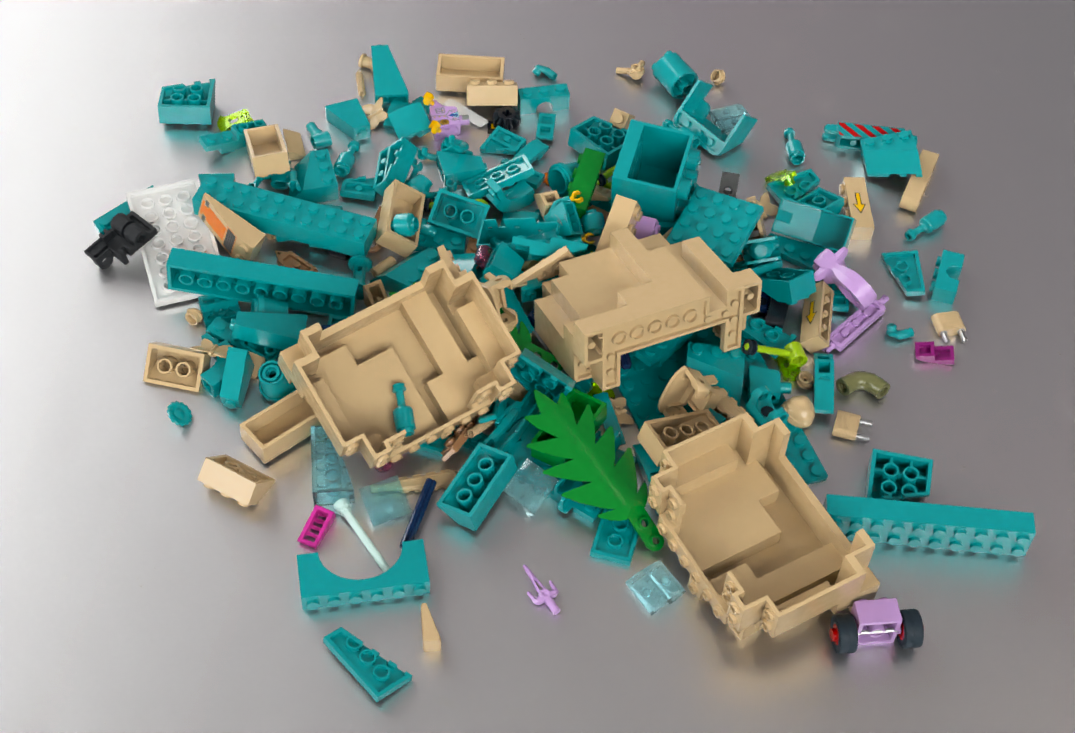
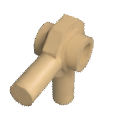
M640 60L638 64H632L630 68L616 67V74H628L634 80L641 79V76L645 73V68H643L645 61Z

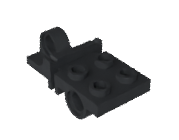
M131 211L128 215L118 213L111 220L112 228L109 231L104 229V235L99 233L100 238L84 252L101 269L109 268L113 263V257L127 265L129 260L126 255L132 256L158 232L155 227L134 211Z

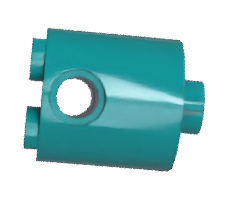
M667 51L651 67L654 77L675 99L686 97L698 80V75L681 59L680 55L672 51Z

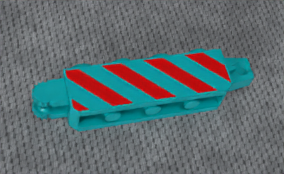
M838 122L837 125L827 124L824 126L825 133H823L822 139L835 142V146L838 148L861 150V139L905 131V129ZM913 135L915 143L917 145V136Z

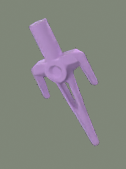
M524 564L523 568L538 593V597L535 598L528 591V596L536 605L546 603L553 615H557L560 609L553 598L558 595V589L551 580L549 584L552 590L546 589L528 566ZM535 581H536V582L538 583V585L542 588V590H540V589L538 588V586H537V584L535 583Z

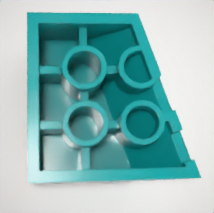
M209 79L208 83L196 81L193 85L188 86L184 84L163 86L157 106L159 123L211 124L215 108V79Z
M593 116L570 129L567 145L583 154L585 148L606 153L602 170L606 171L616 165L627 129H617L612 127V123Z
M911 130L860 140L861 157L867 176L889 177L891 174H900V177H907V174H916V177H923L918 149Z
M328 148L310 151L294 166V169L298 172L297 180L301 186V191L298 192L296 188L293 192L290 190L289 196L314 203L339 200L338 183Z
M429 247L415 252L369 281L372 283L381 279L386 291L399 292L413 285V282H419L425 268L440 261L438 251Z
M688 342L685 366L698 370L703 376L714 375L718 383L711 386L724 388L728 392V396L733 397L740 407L746 354L743 353L741 348L723 352L719 345Z
M527 348L521 350L518 362L510 370L514 379L526 390L534 391L536 389L555 403L558 401L560 393L567 395L572 391L576 383L575 380Z
M873 449L868 465L865 498L900 500L929 497L933 460Z

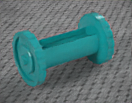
M354 255L349 259L348 266L353 271L352 278L359 279L358 300H364L363 286L367 285L365 283L366 273L372 268L373 262L365 255Z

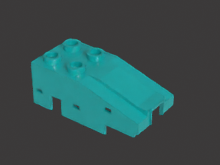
M782 197L771 231L837 252L842 247L848 248L856 219Z
M535 217L504 218L505 226H498L496 219H482L476 247L478 253H483L484 260L482 263H487L491 256L488 253V249L490 248L492 251L493 247L489 242L492 237H497L500 242H505L510 248L513 236L517 237L518 235L526 236L530 240L542 239L546 243H550L551 237L560 236L561 228L560 224L556 223V221L536 222ZM514 250L524 261H529L527 260L528 252Z

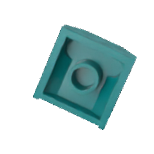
M820 187L797 200L833 211L837 214L841 212L844 206L843 197Z

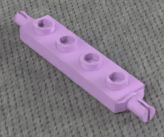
M883 295L864 311L858 309L830 334L829 347L822 349L823 353L829 354L833 349L841 352L885 313L886 307L884 304L889 301L888 296Z

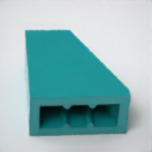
M357 98L325 106L326 120L348 137L356 141L371 137L370 123Z
M436 151V164L444 187L446 186L447 179L452 180L451 185L454 182L457 185H462V181L488 170L487 164L483 163L481 156Z
M228 347L219 395L224 406L228 408H242L255 366L248 350Z

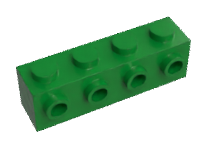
M585 148L583 154H579L577 161L579 166L574 168L572 175L574 180L569 182L567 189L569 197L577 190L581 194L577 195L575 199L584 198L581 203L573 201L580 219L588 210L606 154L589 148Z

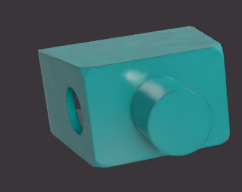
M501 241L493 250L482 274L485 275L490 272L495 276L505 275L513 280L524 273L521 268L525 261L505 242Z
M749 365L746 377L747 403L752 392L764 385L772 392L773 404L779 403L781 394H791L792 383L781 382L778 370Z

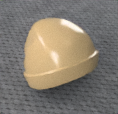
M804 395L793 396L781 405L789 414L787 421L793 426L807 428L812 425L815 418V409L808 397Z

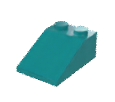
M439 188L427 222L434 227L478 239L482 219H486L490 205Z
M780 267L758 274V277L762 280L761 291L776 301L784 302L787 305L797 304V301L809 298L810 294L816 292L813 270Z

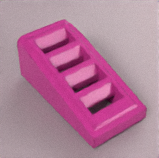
M315 505L297 541L317 549L336 518L335 512ZM321 516L323 518H326V520H320L318 519V517ZM316 522L323 526L322 528H320L318 526H315L314 523ZM310 529L318 531L319 534L310 532ZM308 535L315 538V541L312 542L305 539V537Z

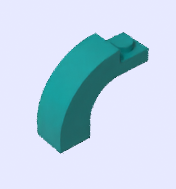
M492 178L486 182L489 187L486 197L501 212L519 211L535 201L534 194L536 193L534 189L523 179L507 190H502Z
M209 333L201 336L202 339L210 340L213 345H230L226 339L220 343L216 337L213 338ZM219 356L213 357L216 360L215 364L200 375L202 387L214 398L220 395L226 358Z

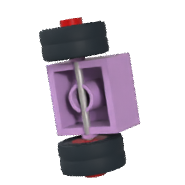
M896 598L860 599L854 601L850 614L833 615L831 618L830 639L837 654L854 653L857 651L858 645L894 642L896 637L900 647L903 649L919 648L923 644L924 626L919 611L917 609L900 610Z

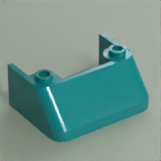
M698 79L674 115L673 122L678 128L685 126L698 134L701 139L700 146L712 155L721 156L743 143L758 119L743 114L735 127L727 135L706 119L710 112V105L704 99L713 85Z

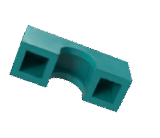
M567 84L518 89V110L520 115L537 113V107L544 102L551 104L552 111L569 110L570 93Z
M943 249L942 255L937 257L935 263L938 269H934L932 279H935V281L931 282L929 289L932 292L931 300L953 305L959 284L957 279L959 278L965 255Z

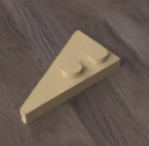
M564 246L512 280L513 287L525 286L527 281L537 278L539 282L559 275V262L576 257L567 246Z

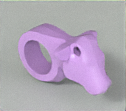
M842 247L835 254L831 250L825 249L814 260L815 281L823 280L826 284H835L856 308L864 311L877 299L875 291L863 277L846 267L844 262L848 253L846 247Z

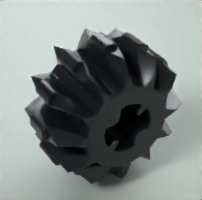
M510 106L496 108L492 116L494 127L500 126L510 132L512 130L516 131L521 124L520 111H517L516 107L510 108Z

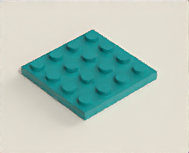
M697 186L666 240L671 245L699 236L726 266L732 268L764 212V208L751 202Z

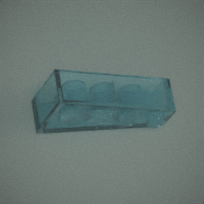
M311 426L312 493L314 506L334 505L341 498H347L350 504H355L354 488L343 458L338 455L323 427Z

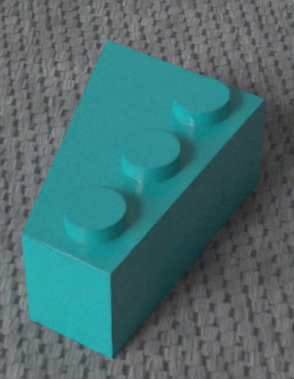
M404 136L379 152L373 190L382 197L384 190L395 179L405 183L418 148Z

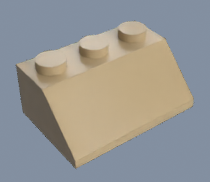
M477 79L470 80L466 86L467 106H518L517 82H514V80L497 82V80L493 79L487 80V82H480Z
M162 342L149 343L143 381L200 392L202 388L200 375L210 368L211 356L207 352L196 351L187 347Z
M226 454L206 457L197 479L204 483L203 485L206 488L216 489L220 491V495L226 498H233L237 500V504L244 507L258 504L275 483V479Z

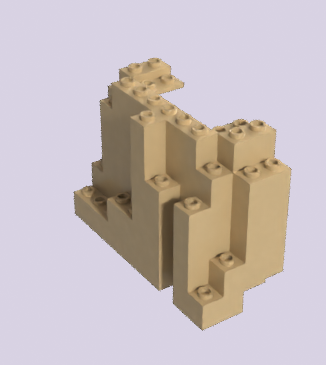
M626 227L610 232V248L559 262V278L542 282V298L534 300L535 330L570 378L576 382L593 378L599 388L605 391L620 386L621 355L719 324H721L720 349L723 352L740 348L742 330L746 329L747 316L760 312L762 280L751 268L732 272L699 236L670 245L661 233L637 239Z
M442 259L426 267L419 282L324 330H322L319 322L301 330L298 343L279 353L278 365L288 383L293 382L301 398L307 399L340 457L344 455L349 457L360 451L370 469L375 466L378 469L390 461L395 463L403 458L402 455L408 451L410 454L416 452L421 448L420 445L425 442L430 444L440 437L442 440L452 435V431L455 430L456 425L461 423L463 426L473 420L471 417L476 414L482 416L487 413L494 401L499 400L501 402L510 396L509 394L514 391L513 388L517 383L510 370L518 362L521 351L473 271L461 276L455 264L447 267ZM396 383H404L406 391H404L406 406H410L413 409L416 429L414 430L415 434L405 437L407 434L405 429L399 433L395 429L393 410L398 405L396 393L392 392V385Z
M745 412L663 450L659 472L651 476L649 496L647 498L648 503L659 514L657 524L659 533L666 537L671 551L676 552L681 566L690 573L688 582L690 592L696 595L699 601L702 599L706 602L709 601L714 615L718 619L720 618L723 624L729 622L731 626H735L738 632L754 624L757 630L763 628L765 632H769L772 638L829 609L834 615L847 608L851 612L854 601L860 599L874 600L880 582L868 565L876 546L864 529L855 533L852 544L849 542L785 456L791 432L783 421L778 417L758 427L748 412Z

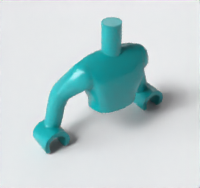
M450 135L449 138L445 137L441 144V151L473 155V152L468 150V143L455 139L454 135ZM423 147L422 150H418V159L436 161V155L428 153V148Z
M414 159L412 163L413 170L404 184L425 194V198L434 200L438 191L429 192L433 184L427 177L418 174L423 169L422 162H419L417 165V159ZM447 179L446 186L442 189L454 192L457 190V183L454 182L451 185L452 180Z
M290 168L291 171H287L284 174H271L263 178L256 177L252 183L248 184L258 188L263 180H271L270 184L274 189L284 190L289 187L291 192L295 188L298 192L301 191V186L297 180L298 172L294 168Z

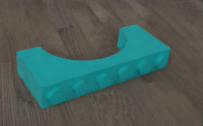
M423 539L403 541L402 552L397 562L381 575L368 579H346L331 573L321 563L318 552L297 555L303 610H315L327 606L337 607L350 603L359 604L365 601H381L388 598L399 599L404 596H421L430 593V579Z

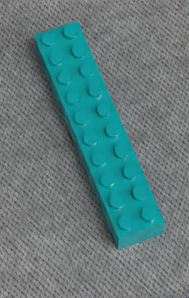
M206 175L192 198L195 215H198L203 194L206 192L263 233L350 256H367L377 235V219L211 175Z
M178 248L171 249L166 263L168 289L234 299L251 303L252 298L256 297V294H263L268 298L288 302L289 310L324 316L331 314L346 317L356 313L359 279Z
M826 494L823 507L849 541H853L857 531L864 529L874 543L930 547L932 549L941 548L953 551L963 550L974 553L984 552L995 555L1006 554L1018 557L1026 555L1036 535L1034 513L832 494Z

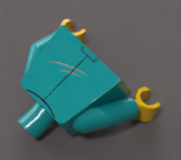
M576 190L570 197L566 196L555 200L549 212L544 216V221H556V223H559L561 228L559 235L566 238V240H581L588 244H594L595 241L588 242L587 240L589 236L594 234L587 233L584 237H581L583 230L575 203L573 202H583V197L575 199L581 192Z

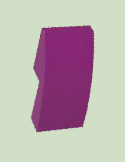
M934 341L915 342L917 360L933 364L954 365L953 345L934 346Z

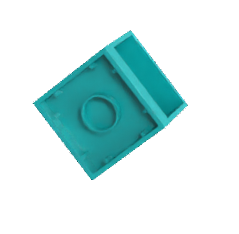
M631 119L612 175L611 207L617 194L637 201L642 209V216L655 218L658 222H675L689 201L690 191H694L699 173L697 167L701 150L693 148L694 134Z

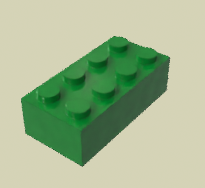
M573 388L566 398L571 405L576 424L586 405L590 404L596 433L607 419V403ZM539 430L531 440V443L557 437ZM531 449L532 457L552 467L572 460L547 455Z

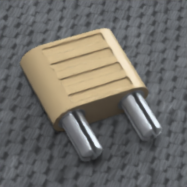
M958 311L936 313L931 316L938 336L942 337L945 345L951 342L948 336L959 335L962 342L968 341L965 333L966 328Z
M838 410L832 436L851 441L857 439L869 442V435L857 433L859 424L872 427L873 421L863 419L858 414Z

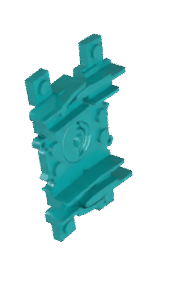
M532 390L528 391L521 402L509 397L505 399L508 405L495 421V430L489 436L481 432L473 438L468 437L462 445L473 452L480 442L512 454L518 468L515 473L517 478L533 487L535 493L540 489L546 490L544 498H551L558 502L557 509L562 513L566 514L573 508V512L593 523L597 519L598 514H601L603 508L581 504L561 496L564 492L591 482H578L545 475L542 472L552 468V466L531 456V449L527 448L526 445L531 443V440L540 429L534 427L524 417L541 414L535 403ZM599 430L595 434V444L601 437V431ZM618 430L614 434V464L624 454V451L618 449L622 443L620 431ZM633 456L634 462H635V465H636V464H637V460H636V457Z

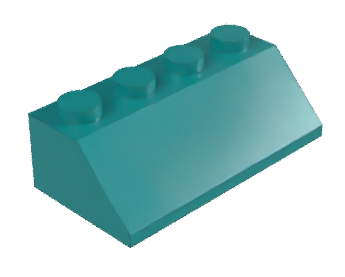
M479 442L436 503L437 507L457 524L476 531L518 470L514 456Z

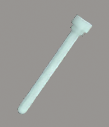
M341 498L333 505L336 513L346 518L383 573L389 570V565L352 514V505L348 499Z

